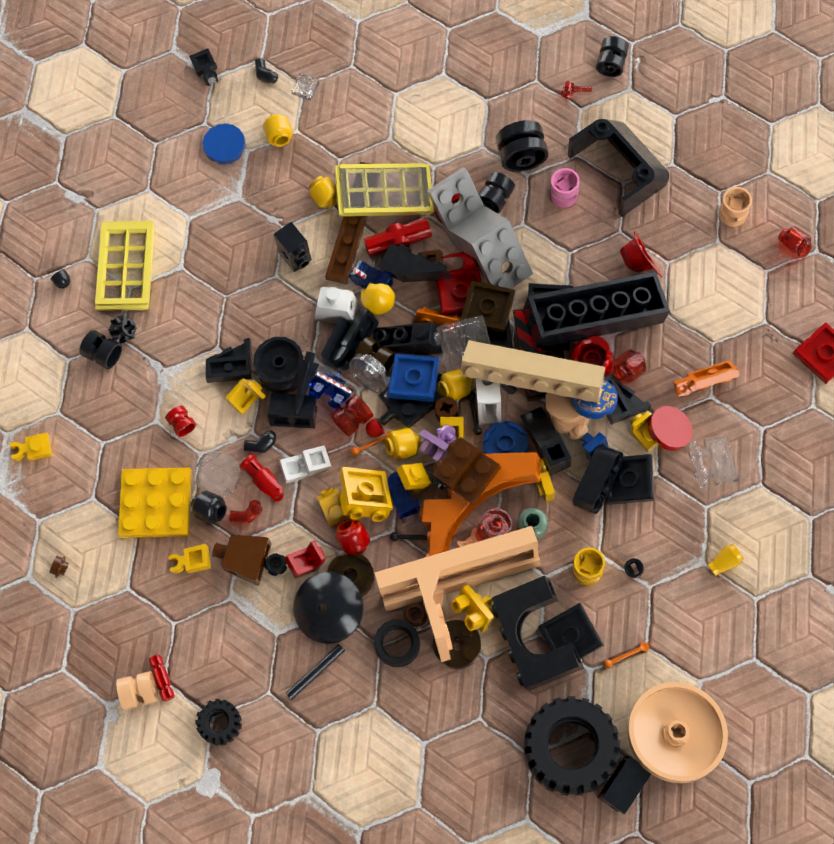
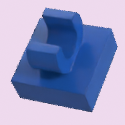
M600 432L595 437L586 433L580 438L584 442L582 444L586 459L589 461L600 444L609 447L606 437Z

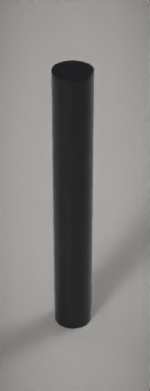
M338 644L285 694L293 700L345 651L344 648Z

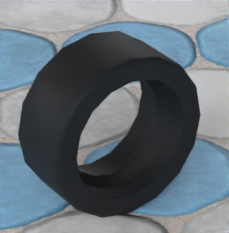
M392 619L378 628L374 637V647L378 657L385 664L392 667H404L417 657L420 650V638L416 628L409 622L402 619ZM403 630L410 636L411 648L406 655L393 657L385 651L383 640L390 631Z

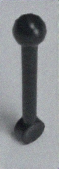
M471 391L466 397L470 401L475 427L473 433L480 435L482 429L478 424L474 402L475 392Z
M392 532L390 539L392 541H397L398 539L427 540V535H403Z

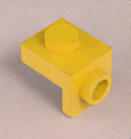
M242 378L225 397V400L238 413L243 415L257 398L263 400L266 396L261 392L263 389L261 385L255 380L248 381Z
M422 463L401 465L397 469L405 490L412 489L414 494L420 493L431 483Z
M332 487L321 491L320 496L316 497L329 527L350 518V516L342 514L339 497L341 493L338 488L333 489Z

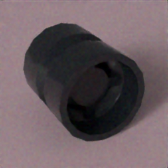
M617 36L604 38L596 70L608 77L622 75L629 49L628 42Z
M492 172L486 180L485 186L479 192L483 205L496 213H500L506 204L504 199L510 197L515 189V184L508 176L500 172Z
M91 330L82 340L79 353L91 361L95 360L96 364L105 369H111L121 356L122 345L111 338L107 339L104 334L96 330Z

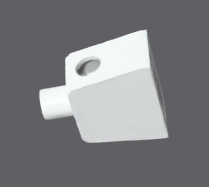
M321 287L315 320L337 324L339 318L342 317L352 325L359 313L360 304L353 292L349 290L337 289L336 287Z
M476 379L479 425L501 423L499 383Z

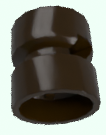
M366 337L358 346L353 361L363 368L369 367V372L382 378L391 368L395 352L387 347L380 348L379 342L371 337Z

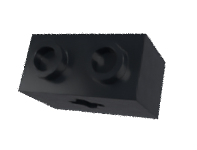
M292 222L273 234L279 254L294 272L305 268L312 260L307 240Z

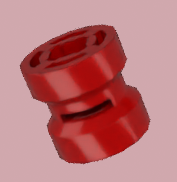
M183 405L173 408L165 416L169 425H173L174 432L178 437L188 435L197 425L193 418L188 417V411Z

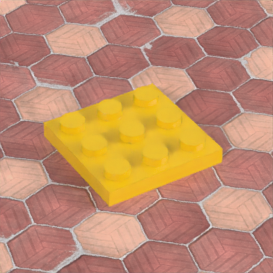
M191 468L122 469L118 536L120 538L189 536Z

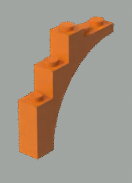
M537 452L485 454L497 462L501 469L474 505L449 488L448 495L450 499L424 500L423 507L420 508V520L428 529H431L427 532L430 551L426 554V557L448 551L452 539L463 521L488 498L508 488L521 484L540 482L541 459Z

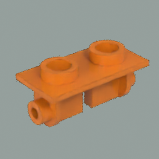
M423 307V309L419 308L416 311L415 324L433 322L446 335L458 337L461 317H459V314L442 316L439 315L438 310Z

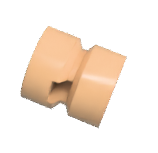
M742 187L728 189L723 196L719 210L721 221L731 227L742 225L746 221L752 205L751 194Z
M151 671L137 674L135 679L131 676L117 679V693L123 710L135 708L140 702L143 705L158 702L157 686Z

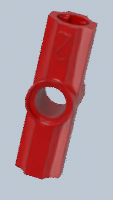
M423 218L406 225L402 223L390 225L386 228L385 232L364 238V243L371 258L386 253L390 244L398 247L402 244L409 248L412 243L432 237V232L428 220Z

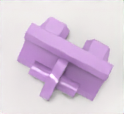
M450 425L437 429V437L423 429L419 435L425 439L419 450L432 457L439 447L433 459L436 461L439 459L443 460L449 453L447 452L448 444L456 440L455 429Z

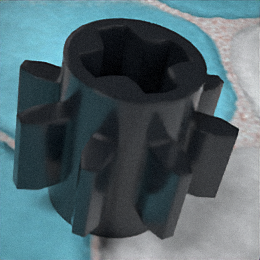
M120 315L110 320L112 324L108 331L113 340L119 339V342L122 344L135 338L133 334L136 332L137 327L133 318L126 319L125 315Z

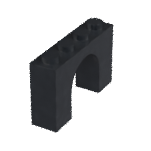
M544 575L492 597L494 604L491 607L495 617L501 621L502 627H500V632L503 639L509 643L510 649L508 654L512 663L517 665L519 672L516 673V676L521 686L532 690L584 669L576 646L571 643L544 654L530 652L523 643L521 631L527 616L535 610L558 601L551 580Z

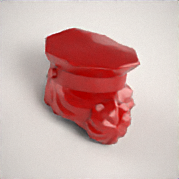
M588 337L574 346L570 360L605 367L604 377H607L613 371V353L610 351L607 341L602 337Z

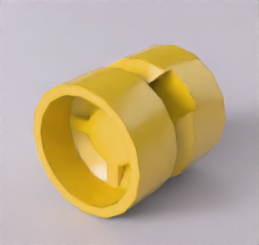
M589 547L583 548L575 555L572 571L577 582L586 586L599 582L605 567V559L602 553L595 548Z

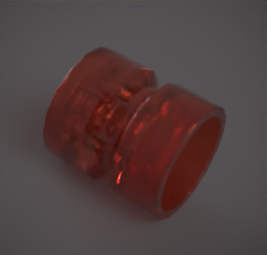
M356 394L345 402V407L340 406L330 414L334 423L348 437L359 429V424L364 425L374 417L368 405ZM347 414H350L354 419L351 420Z
M492 508L486 511L476 528V540L479 542L509 533L512 528V520L509 514L499 508Z

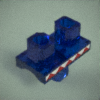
M317 370L310 383L308 394L316 399H320L323 393L330 396L327 404L337 410L351 396L353 389L345 385L346 381L339 378L341 371L336 370L334 374H331L328 371L322 373Z

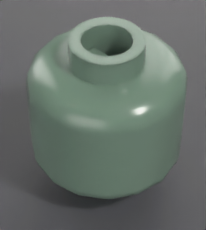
M537 508L525 509L518 516L517 530L530 527L531 525L537 541L543 538L548 528V520L545 513Z

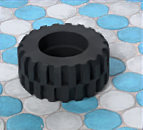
M568 696L567 699L559 697L553 699L552 703H546L541 706V709L532 716L525 733V759L527 760L530 772L535 775V779L540 784L542 783L547 786L548 790L560 792L561 795L568 796V794H575V796L583 795V793L592 792L601 784L603 785L613 772L619 758V732L617 727L613 725L611 716L608 713L605 714L602 711L603 707L597 703L594 705L589 702V699L583 697L582 700L575 699V696ZM565 723H575L585 727L591 733L595 742V752L587 765L579 769H565L556 764L551 758L548 750V740L551 733L558 726Z

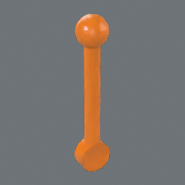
M387 431L385 436L358 448H351L350 453L353 456H357L360 451L385 441L391 431Z
M642 642L634 650L612 660L606 659L603 661V667L610 669L613 664L639 652L645 653L649 650V644Z

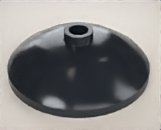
M321 572L309 577L298 589L293 606L294 617L300 630L311 640L324 644L338 643L350 637L358 628L364 610L362 595L356 584L345 575L336 572ZM323 603L327 605L325 612H322L320 608Z

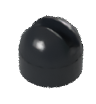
M65 269L56 272L50 279L58 288L63 289L70 284V276Z
M632 558L625 563L624 570L629 577L639 578L644 573V565L640 560ZM634 563L639 571L636 575L631 566Z

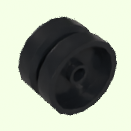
M532 120L514 122L503 127L496 135L502 167L507 171H528L540 166L548 158V149L544 141L543 129L538 122Z
M273 337L265 340L258 346L254 354L253 364L261 384L268 391L287 394L297 389L298 359L304 360L300 346L294 340L287 337Z

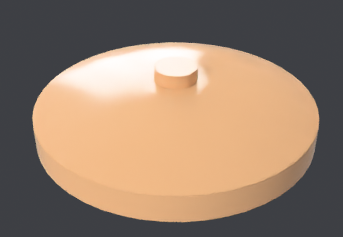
M669 682L649 689L633 706L627 724L629 745L637 761L650 774L667 782L689 783L705 777L720 763L726 751L728 730L722 711L708 694L689 684Z

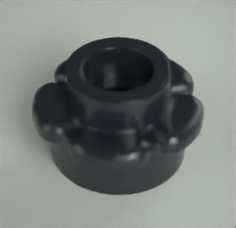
M278 553L268 556L264 566L270 575L277 576L287 570V563L284 560L285 556Z

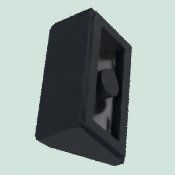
M342 317L339 318L321 353L323 364L335 369L339 368L340 362L335 363L331 356L334 349L340 346L341 341L351 326Z

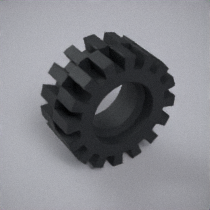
M215 699L213 702L210 700L206 706L203 704L200 707L202 709L201 712H197L196 716H198V719L195 720V724L198 727L196 729L200 736L208 743L217 746L218 744L222 746L227 745L226 742L231 743L234 741L233 738L239 735L238 731L242 727L240 723L242 718L237 708L224 699L223 701ZM217 713H223L228 719L226 728L218 732L213 731L210 727L212 716Z

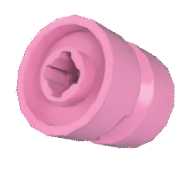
M561 168L552 175L550 199L558 207H570L578 199L580 181L578 174L574 170Z

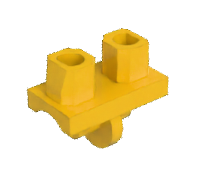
M469 584L462 588L460 594L451 603V608L455 613L462 611L467 613L468 616H466L464 622L469 631L479 629L481 632L486 631L488 624L494 618L492 615L493 610L489 607L493 602L490 596L482 598L479 593L476 594Z

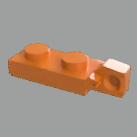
M727 360L687 373L688 377L675 380L673 383L675 393L680 397L689 395L691 391L708 389L711 385L720 382H729L740 375L738 368L731 361Z

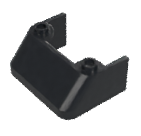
M598 119L569 138L568 157L570 159L597 140L607 139L634 168L632 179L638 186L621 199L619 214L623 217L663 189L668 184L669 172L625 123L617 120Z

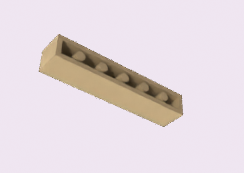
M470 340L462 359V376L596 403L599 401L604 382L605 367Z

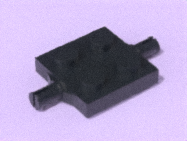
M439 372L437 383L440 381L441 374ZM388 387L378 395L379 399L388 409L378 420L385 426V424L395 418L401 421L406 428H410L433 410L436 402L442 397L435 391L434 402L389 398Z

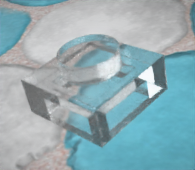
M299 73L291 89L292 95L311 101L320 84L319 79Z

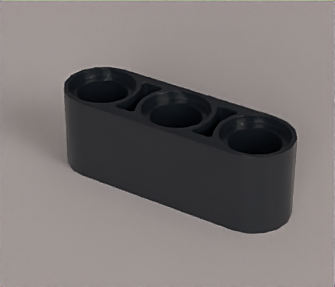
M601 444L596 448L573 497L574 506L593 514H597L600 511L623 462L622 452Z

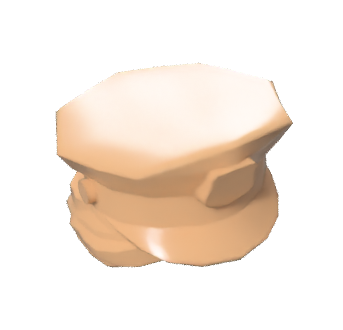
M551 393L546 394V410L550 414V421L560 434L568 435L571 440L582 441L580 438L589 432L587 424H589L590 419L576 412V408L571 404V397H563Z

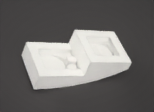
M325 445L304 450L301 455L279 461L285 484L310 477L331 468Z

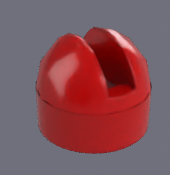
M376 417L366 424V432L370 437L376 438L385 433Z

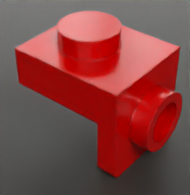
M314 540L309 543L307 548L286 555L284 560L296 579L319 570L325 562V555L322 548Z

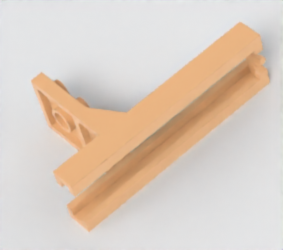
M530 526L375 572L386 612L423 601L441 662L451 660L449 650H452L453 647L441 609L445 595L462 590L468 584L472 587L541 566L538 555V541L533 527Z

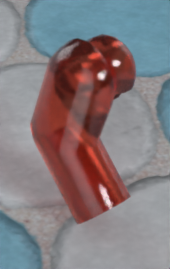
M250 501L245 511L231 510L229 521L247 524L253 522L262 513L260 501Z

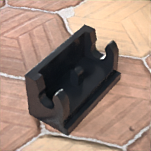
M271 393L268 408L270 426L315 428L317 416L316 395H305L299 413L295 414L296 394Z
M624 756L597 798L615 811L626 814L651 774L634 758Z

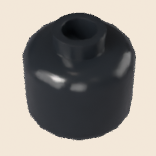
M206 490L196 495L191 502L193 516L209 524L221 521L227 511L224 498Z

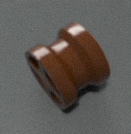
M443 397L436 402L435 414L437 420L440 422V417H458V407L454 399Z

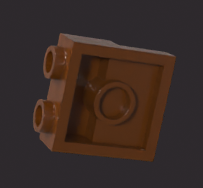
M460 437L458 441L453 440L449 444L447 456L443 460L439 459L434 464V473L432 475L437 481L474 505L501 469V466L483 454L477 447Z

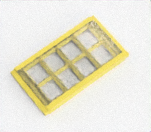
M429 164L335 165L339 216L434 214V206L427 193L432 188Z
M154 221L102 222L95 296L96 311L149 309Z

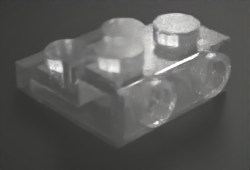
M483 315L440 325L437 327V332H434L435 342L437 346L441 345L443 354H440L442 367H447L448 372L462 369V359L469 340L490 344Z

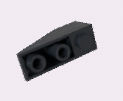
M390 244L378 265L386 275L403 283L447 280L452 277L446 270L447 266L439 261L432 263L427 256L419 252L415 255L411 253L408 247L402 244L399 247Z
M433 322L379 327L375 329L373 339L380 343V348L387 347L393 352L417 355L443 353L445 332Z
M542 407L520 415L540 458L544 460L549 476L571 467L572 458L561 436Z

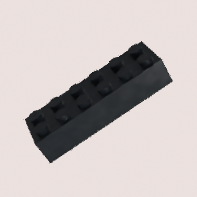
M656 272L531 295L527 297L523 307L536 349L582 340L592 336H602L662 324L670 313Z

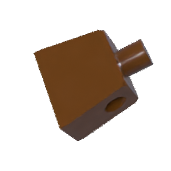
M231 535L228 545L215 543L212 556L223 559L222 568L227 573L259 586L265 568L264 563L268 558L272 543L267 537Z

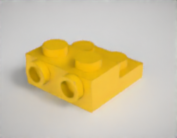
M342 467L339 472L342 493L339 496L342 514L350 516L352 520L367 517L372 518L374 522H381L387 519L393 506L386 472Z

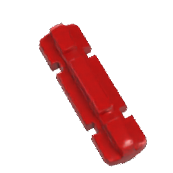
M154 655L148 661L153 669L152 673L157 688L160 690L161 700L166 702L172 700L175 695L170 687L171 683L166 668L163 666L162 657Z

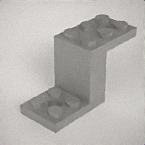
M461 168L427 191L452 244L477 260L488 284L512 289L533 274L509 220L483 205L467 169ZM459 193V201L452 204L453 195ZM505 262H509L508 269L502 272V265Z

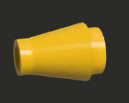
M732 543L730 546L726 545L707 566L713 575L717 576L724 571L741 565L740 562L744 560V557Z

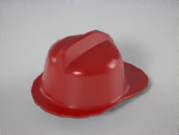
M634 232L635 238L620 249L625 265L630 270L638 273L654 269L662 278L663 275L648 255L639 235Z

